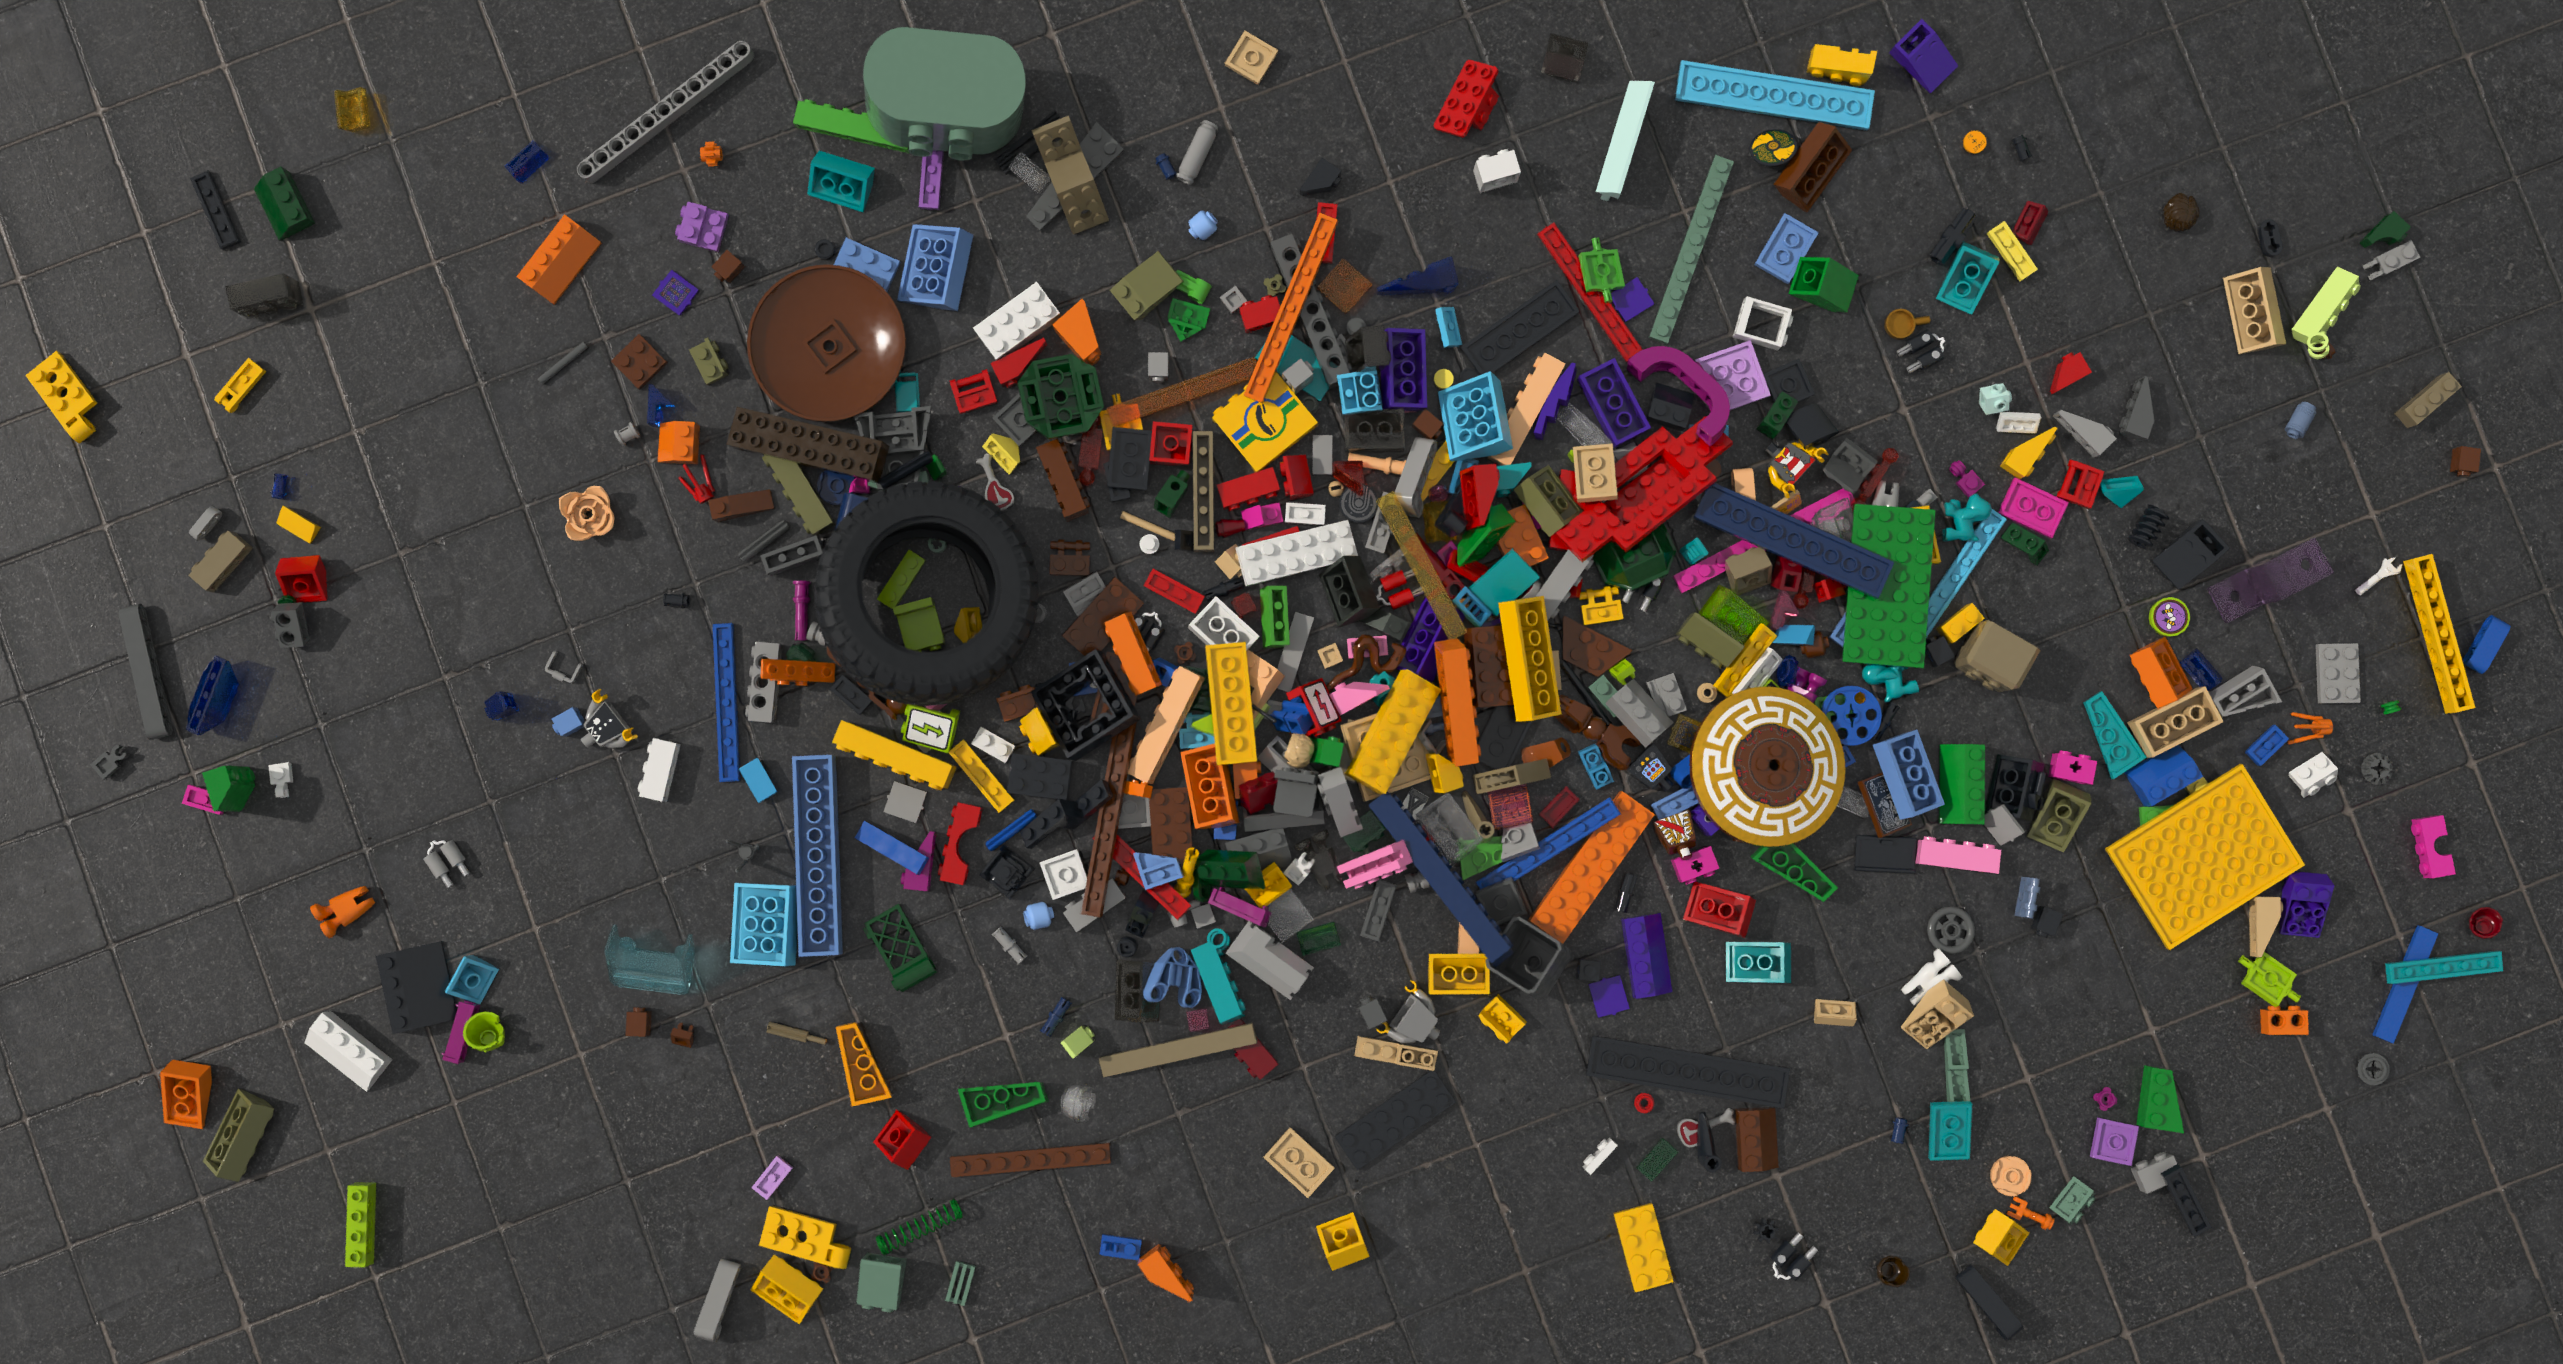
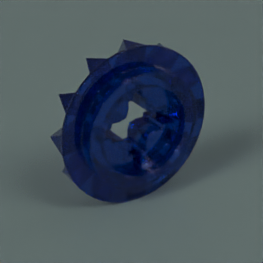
M1786 656L1778 667L1777 678L1781 686L1789 687L1791 683H1794L1797 671L1799 670L1797 667L1799 662L1794 656Z

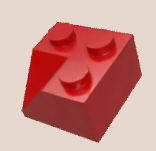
M1153 421L1150 464L1167 466L1189 465L1193 425Z

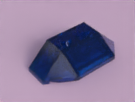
M215 655L213 660L204 669L189 707L186 730L200 736L225 721L239 686L228 660Z

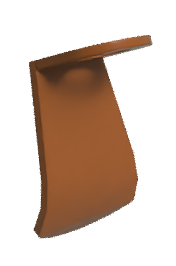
M1562 737L1521 749L1523 763L1547 758L1549 769L1569 757L1571 753L1568 742ZM1561 742L1566 747V753L1561 748Z

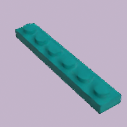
M2502 951L2385 963L2386 978L2389 984L2503 971Z

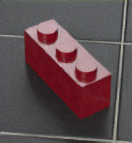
M1240 1018L1234 1021L1227 1028L1244 1025L1246 1023ZM1258 1038L1256 1044L1234 1048L1236 1051L1234 1055L1241 1063L1245 1061L1249 1066L1247 1070L1253 1078L1258 1077L1261 1080L1278 1065V1061Z

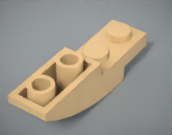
M1358 1036L1354 1056L1434 1071L1438 1051Z

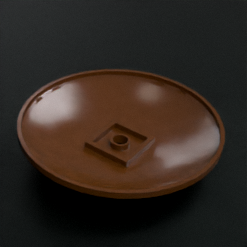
M839 265L810 266L794 271L780 279L759 301L752 315L747 336L749 363L756 381L765 394L785 411L797 417L817 422L846 420L874 407L887 395L895 384L903 366L906 350L904 324L901 314L890 295L869 276L857 270ZM832 341L835 344L834 349L830 352L825 351V344Z

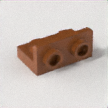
M1025 685L1019 687V691L1012 693L1011 690L1000 693V697L996 698L1004 722L1026 716L1033 709L1039 708L1031 694L1035 687Z

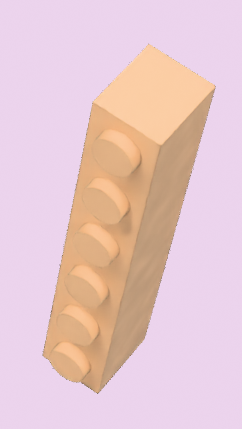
M1544 353L1543 357L1538 356L1533 365L1536 370L1533 375L1528 374L1524 382L1527 385L1524 392L1520 390L1514 400L1518 402L1514 409L1510 407L1507 413L1513 449L1495 456H1488L1487 459L1500 466L1512 464L1563 370L1564 362L1547 353Z
M1179 666L1173 672V680L1170 686L1164 690V698L1154 711L1155 717L1145 729L1146 735L1138 743L1136 748L1138 751L1129 763L1128 774L1148 784L1154 783L1205 680V677L1186 667Z

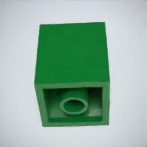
M1800 257L1789 295L1832 312H1848L1859 275L1832 258Z

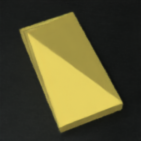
M991 434L982 446L1009 475L1020 463L1019 446L1011 438Z

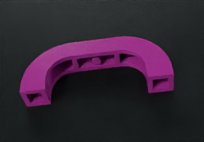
M1665 346L1646 348L1628 360L1627 371L1639 382H1642L1650 374L1657 371H1667L1676 375L1710 409V414L1698 424L1696 434L1709 446H1712L1722 436L1730 412L1729 399L1716 378L1708 374L1699 362H1695L1678 349Z

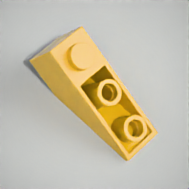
M2053 427L2010 450L2000 467L2018 479L2025 476L2028 477L2034 470L2033 464L2035 461H2039L2045 454L2043 450L2047 444L2050 445L2055 439L2056 435L2054 433L2057 427Z

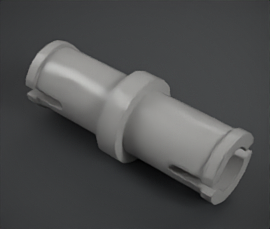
M1002 926L992 934L1004 947V952L1007 951L1017 964L1027 957V954L1016 944L1017 941L1012 939Z

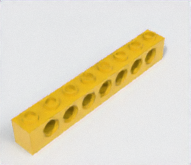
M2433 554L2403 561L2445 714L2473 709L2475 704Z

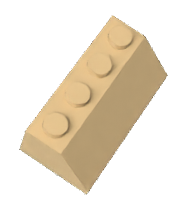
M2258 267L2224 277L2223 280L2238 354L2285 345L2286 340L2271 268Z

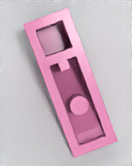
M1343 682L1334 687L1336 691L1329 694L1341 716L1390 688L1388 685L1352 682L1346 685Z

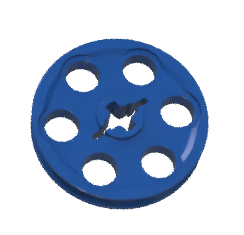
M1844 686L1838 688L1826 697L1821 707V711L1825 715L1829 711L1835 712L1836 720L1832 722V725L1836 732L1839 728L1846 729V738L1840 739L1843 745H1859L1867 742L1877 733L1881 724L1882 713L1879 702L1872 693L1862 687ZM1858 692L1865 695V701L1861 704L1857 703L1854 698ZM1839 693L1845 696V702L1842 705H1838L1835 702V696ZM1868 709H1873L1876 712L1875 719L1868 720L1866 718V711ZM1850 710L1856 714L1852 721H1850V718H1846V714H1849ZM1861 726L1867 730V735L1864 738L1857 736V729Z

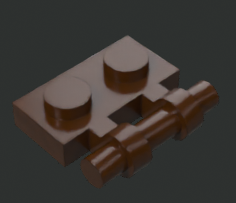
M1062 539L1050 542V549H1058V555H1050V575H1090V556H1082V550H1090V542H1083L1082 540L1065 542ZM1065 549L1076 550V555H1065Z

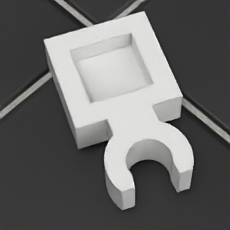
M1305 852L1302 853L1299 859L1295 858L1283 873L1298 886L1309 874L1310 868L1315 862L1314 859L1310 862L1306 861L1304 857L1307 853Z

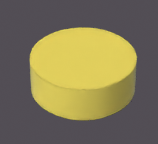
M1447 369L1438 370L1434 376L1435 386L1442 390L1451 387L1454 380L1453 374Z

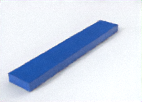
M2417 926L2403 961L2429 958L2438 933L2422 926ZM2419 981L2392 985L2372 1034L2373 1036L2394 1044Z

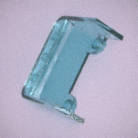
M613 924L604 949L609 979L612 984L624 988L679 995L689 992L695 958L692 934H688L685 945L677 946L674 953L637 949L635 942L629 937H619L617 925Z

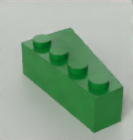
M1794 843L1777 847L1761 846L1750 856L1753 860L1823 902L1838 889Z

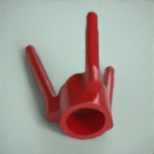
M703 454L700 455L707 486L705 484H698L686 464H683V468L694 484V490L682 477H679L682 484L700 504L711 500L714 497L712 493L715 492Z

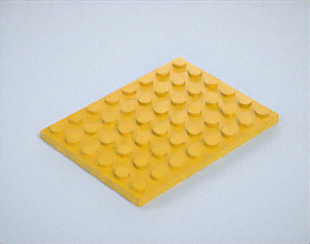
M2243 764L2232 768L2105 848L2168 950H2171L2305 866Z

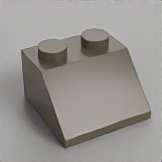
M1752 547L1745 553L1734 554L1725 560V570L1734 597L1771 583L1772 564L1764 549Z

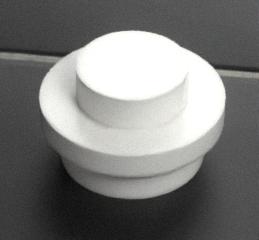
M1147 534L1141 538L1140 548L1146 554H1153L1159 548V540L1156 536Z

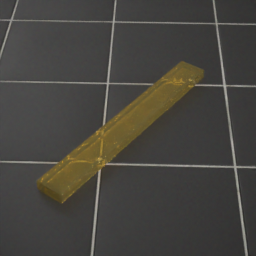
M1394 491L1377 499L1378 507L1448 640L1456 639L1467 633Z

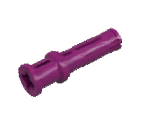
M793 581L795 585L793 601L796 608L795 640L805 641L807 640L808 603L811 601L809 597L811 581Z

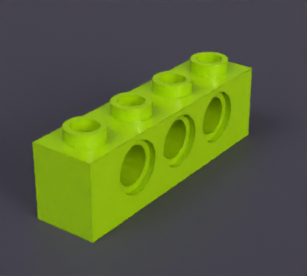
M356 1182L348 1185L345 1267H367L374 1263L376 1183Z

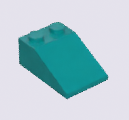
M1963 241L1936 299L1972 315L2000 262L1999 257Z
M1726 942V982L1791 983V943Z

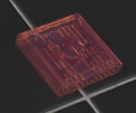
M1527 784L1488 792L1494 830L1533 822Z

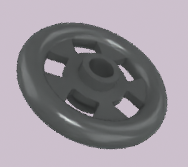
M1947 906L1937 910L1931 916L1927 926V933L1930 942L1936 949H1940L1946 954H1957L1971 945L1975 936V925L1966 911L1958 907ZM1956 915L1963 919L1960 925L1953 920ZM1943 916H1946L1948 918V921H1945L1943 924H1941L1939 922V919ZM1952 926L1954 929L1953 933L1949 934L1947 931L1948 927ZM1939 929H1941V934L1943 936V938L1940 939L1937 938L1935 932ZM1961 929L1967 930L1965 939L1959 937ZM1947 940H1955V946H1947Z

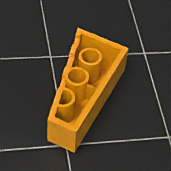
M857 1022L836 1026L852 1106L892 1098V1094Z

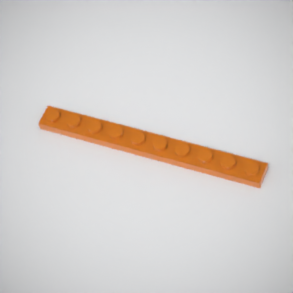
M1319 213L1244 393L1245 397L1263 404L1338 224L1337 219Z

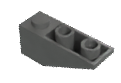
M2147 376L2135 381L2132 388L2134 394L2126 405V416L2121 419L2119 424L2121 428L2119 434L2140 442L2149 438L2154 424Z

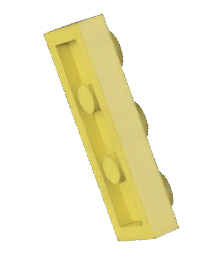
M2005 221L1986 233L2019 282L2038 270Z

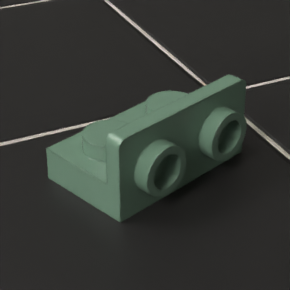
M2073 1176L2049 1208L2066 1220L2068 1224L2072 1225L2074 1222L2077 1224L2084 1215L2081 1213L2086 1206L2089 1208L2096 1199L2094 1197L2095 1192Z

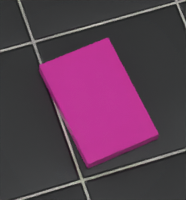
M2015 477L1998 513L2051 539L2059 526L2069 502Z

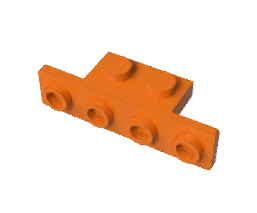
M762 659L761 679L777 681V685H789V682H795V686H807V682L833 683L835 682V663Z

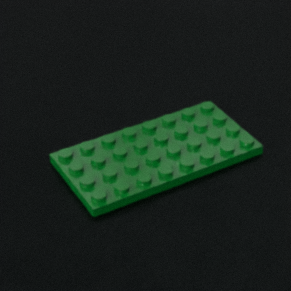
M1854 504L1851 543L1895 563L1878 599L1848 587L1842 662L1924 668L1936 510Z

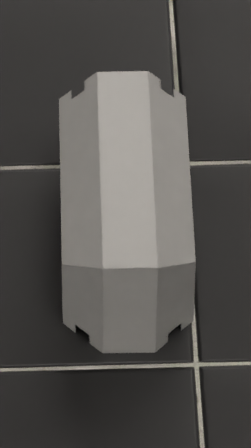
M1248 921L1226 951V954L1291 1000L1293 998L1291 993L1296 994L1309 976L1307 970L1312 971L1314 967L1279 941L1275 944L1274 937L1257 925L1251 927L1252 922Z

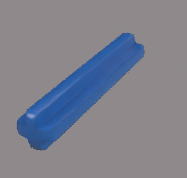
M1032 809L1027 811L985 843L990 851L995 850L1037 817L1036 813Z

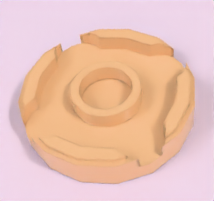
M2016 1156L2001 1157L1991 1168L1990 1179L1992 1185L1998 1192L2006 1196H2018L2025 1192L2031 1183L2032 1174L2024 1160Z

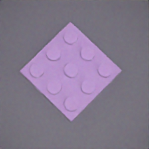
M1751 340L1694 360L1699 362L1708 374L1713 375L1725 390L1729 399L1730 410L1771 396Z

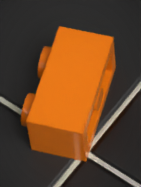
M1137 780L1126 781L1124 793L1151 798L1153 786H1149L1147 782L1142 781L1139 784Z

